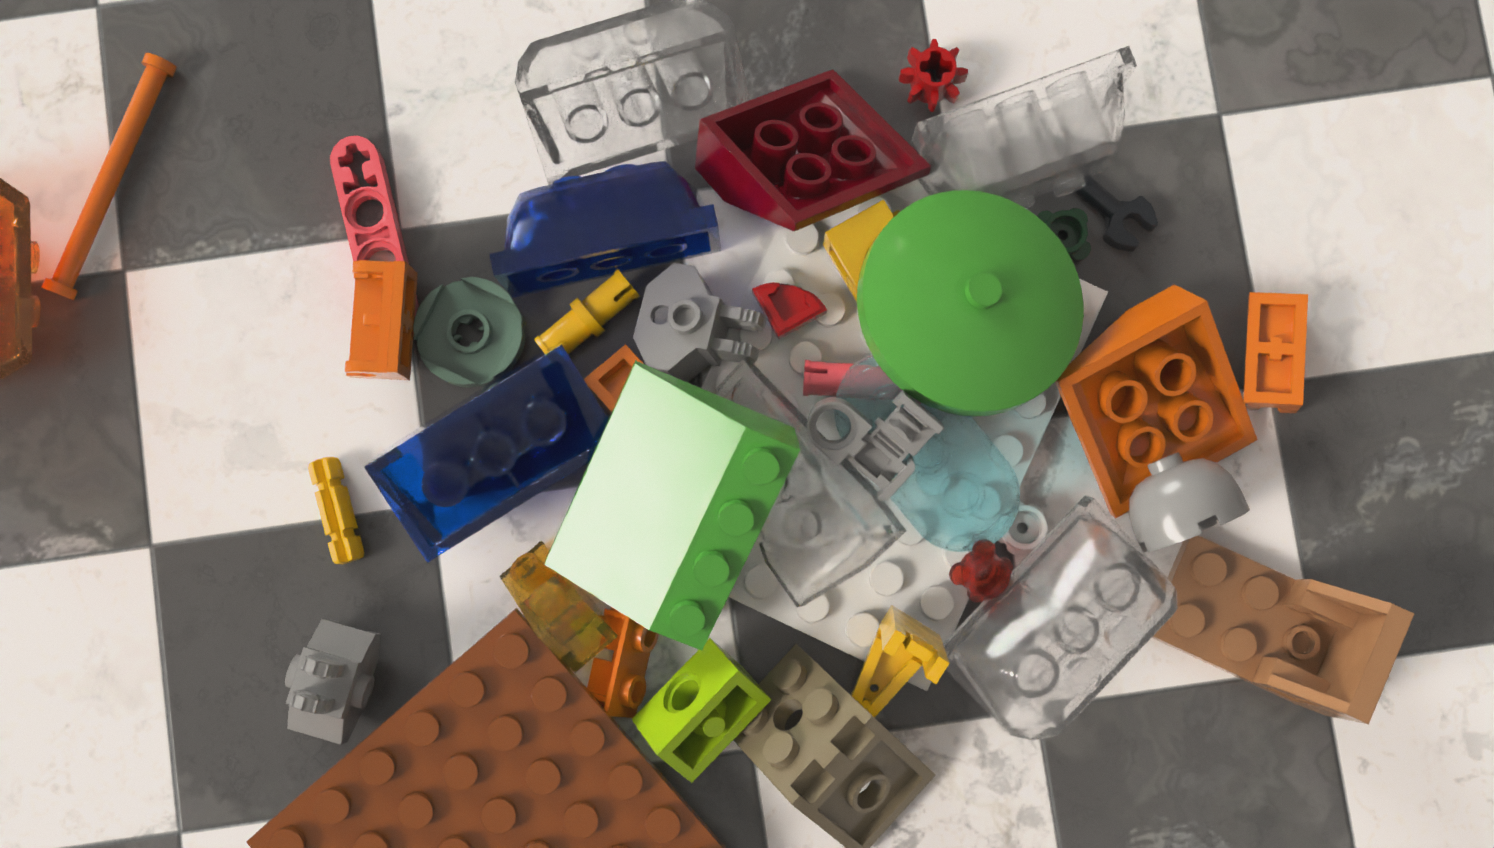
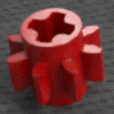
M932 39L930 47L922 53L913 47L909 49L907 60L912 67L901 69L899 75V82L911 85V91L907 100L909 104L918 99L923 103H927L930 112H934L937 103L944 98L953 104L957 102L960 92L954 84L965 82L968 75V69L963 67L957 68L956 58L959 53L957 47L948 51L945 48L938 47L937 39ZM926 70H935L936 77L941 79V81L932 82L930 73L926 72Z

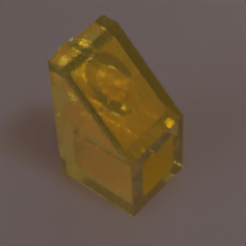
M541 540L527 553L518 557L512 566L500 575V578L536 636L576 673L616 639L618 635L584 589L544 565L550 549Z

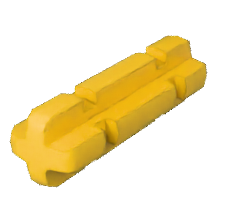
M324 457L311 462L308 470L312 485L318 486L319 491L315 492V497L325 535H329L332 538V542L328 543L332 561L335 564H347L363 558L365 552L361 537L354 534V529H357L358 526L348 488L341 485L340 481L345 478L340 460L335 457Z

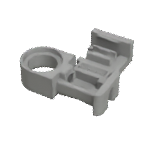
M904 390L892 401L897 406L896 409L885 421L878 417L874 421L877 426L872 432L869 431L873 427L872 421L848 401L838 397H828L820 400L813 406L808 416L807 432L811 442L835 464L839 465L846 459L880 488L877 492V499L879 501L889 500L915 470L913 457L935 433L939 435L944 429L942 422ZM827 410H840L850 420L849 432L839 440L825 439L817 430V419ZM910 453V457L904 461L905 457Z

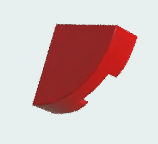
M771 282L752 289L753 296L764 315L767 316V320L778 340L827 313V308L817 296L793 285Z

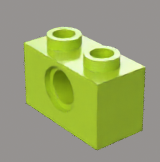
M709 638L703 650H698L631 720L655 754L693 783L771 701V698L743 666Z

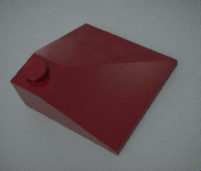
M833 69L699 120L695 170L724 202L794 232L927 176L931 170V165Z

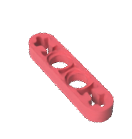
M348 136L341 139L333 147L330 155V165L353 261H369L374 253L387 250L394 254L396 261H406L409 264L385 162L380 151L367 138L361 136ZM360 151L366 159H370L362 163L364 179L370 185L368 187H360L357 175L350 167H345V165L353 162V153ZM367 200H376L383 205L384 214L382 219L372 227H363L356 220L358 207ZM417 295L415 304V316L419 308Z

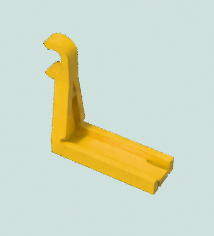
M891 605L878 627L851 696L875 718L922 665L925 678L937 684L950 664L941 636ZM876 684L878 686V689L876 691H872L870 689V686Z

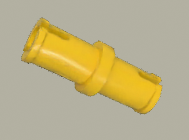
M617 269L610 278L582 301L578 297L569 304L572 309L540 336L535 337L534 340L545 354L548 353L549 359L557 366L563 358L592 334L596 337L600 336L605 331L603 325L634 299H638L640 295Z

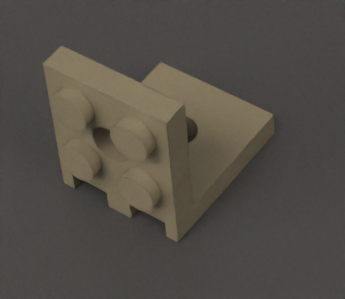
M797 644L758 684L771 698V701L733 740L791 805L845 848H870L936 775ZM802 709V717L798 724L792 729L785 731V724L789 716L795 711ZM868 782H870V784L868 785V787H867L864 791H862L861 793H859V792L861 791V789H862Z

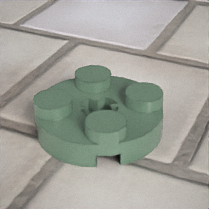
M466 277L460 278L462 281H455L446 286L442 284L425 297L414 319V339L417 341L422 361L433 374L452 385L466 388L494 385L501 377L513 369L523 352L526 338L524 316L513 298L499 285L487 279ZM473 319L480 320L483 326L479 327V330L484 332L482 339L479 342L473 341L469 347L459 345L458 341L463 339L460 334L456 335L459 324L470 325Z

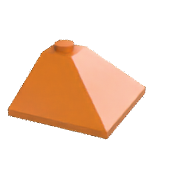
M1175 284L1125 311L1069 363L1065 371L1055 381L1108 510L1115 519L1129 511V499L1135 486L1151 476L1147 467L1148 464L1177 452L1180 453L1183 462L1203 458L1217 463L1258 440L1246 406L1243 404L1242 395L1207 300Z

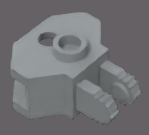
M673 263L646 285L633 339L647 366L689 382L708 365L720 366L721 360L755 364L760 349L747 342H736L726 339L729 328L757 332L763 331L767 316L755 310L725 305L720 297L713 296L709 286L695 266Z
M327 618L321 619L307 647H303L301 655L296 654L288 667L285 677V687L290 688L286 704H289L287 729L342 745L348 742L372 694L374 686L373 675L378 662L381 634L338 624L339 621Z

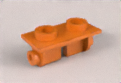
M613 607L604 609V617L597 647L614 651L612 661L594 657L587 689L600 702L609 716L633 718L637 714L638 706L642 703L646 693L645 674L650 652L655 647L659 634L646 629Z

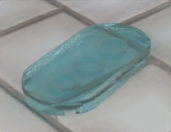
M869 354L855 362L846 371L840 380L835 397L848 401L872 421L873 427L869 430L872 432L877 426L874 421L878 417L885 421L896 409L897 406L892 401L902 389L893 383L883 372L873 355ZM917 401L942 422L944 429L939 435L935 433L913 457L915 463L914 472L890 499L920 535L931 544L953 552H972L986 548L1005 535L1017 516L1020 505V487L1017 476L1009 461L972 416L946 413ZM834 409L836 427L841 438H843L849 432L851 423L845 413ZM910 453L905 457L904 461L910 457Z

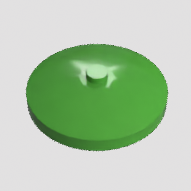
M953 190L930 195L912 203L893 217L876 237L866 254L859 274L857 286L858 317L863 336L874 359L883 372L900 389L907 392L917 401L946 413L973 417L990 416L1022 406L1047 390L1061 376L1072 360L1079 344L1084 318V303L1078 273L1070 255L1056 234L1035 214L1023 206L995 194L972 190Z

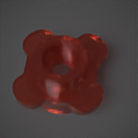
M987 539L977 541L973 545L972 551L967 553L961 562L955 563L949 571L950 580L955 585H963L967 589L968 598L973 602L992 600L1001 595L1008 587L1013 571L1012 562L1007 557L1000 558L995 553V545Z

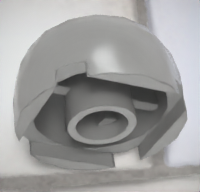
M1179 452L1148 464L1147 467L1151 476L1135 486L1129 499V518L1143 553L1146 551L1148 553L1188 540L1203 534V530L1217 524L1216 520L1219 521L1221 526L1250 511L1240 487L1227 470L1218 463L1203 458L1183 462Z

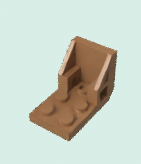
M1198 535L1182 542L1143 634L1304 708L1325 716L1369 724L1414 613L1395 604L1313 579L1295 580Z

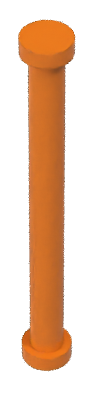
M145 53L141 63L146 68L52 279L45 278L41 287L73 301L78 293V290L73 289L166 77L173 78L177 66L151 53Z

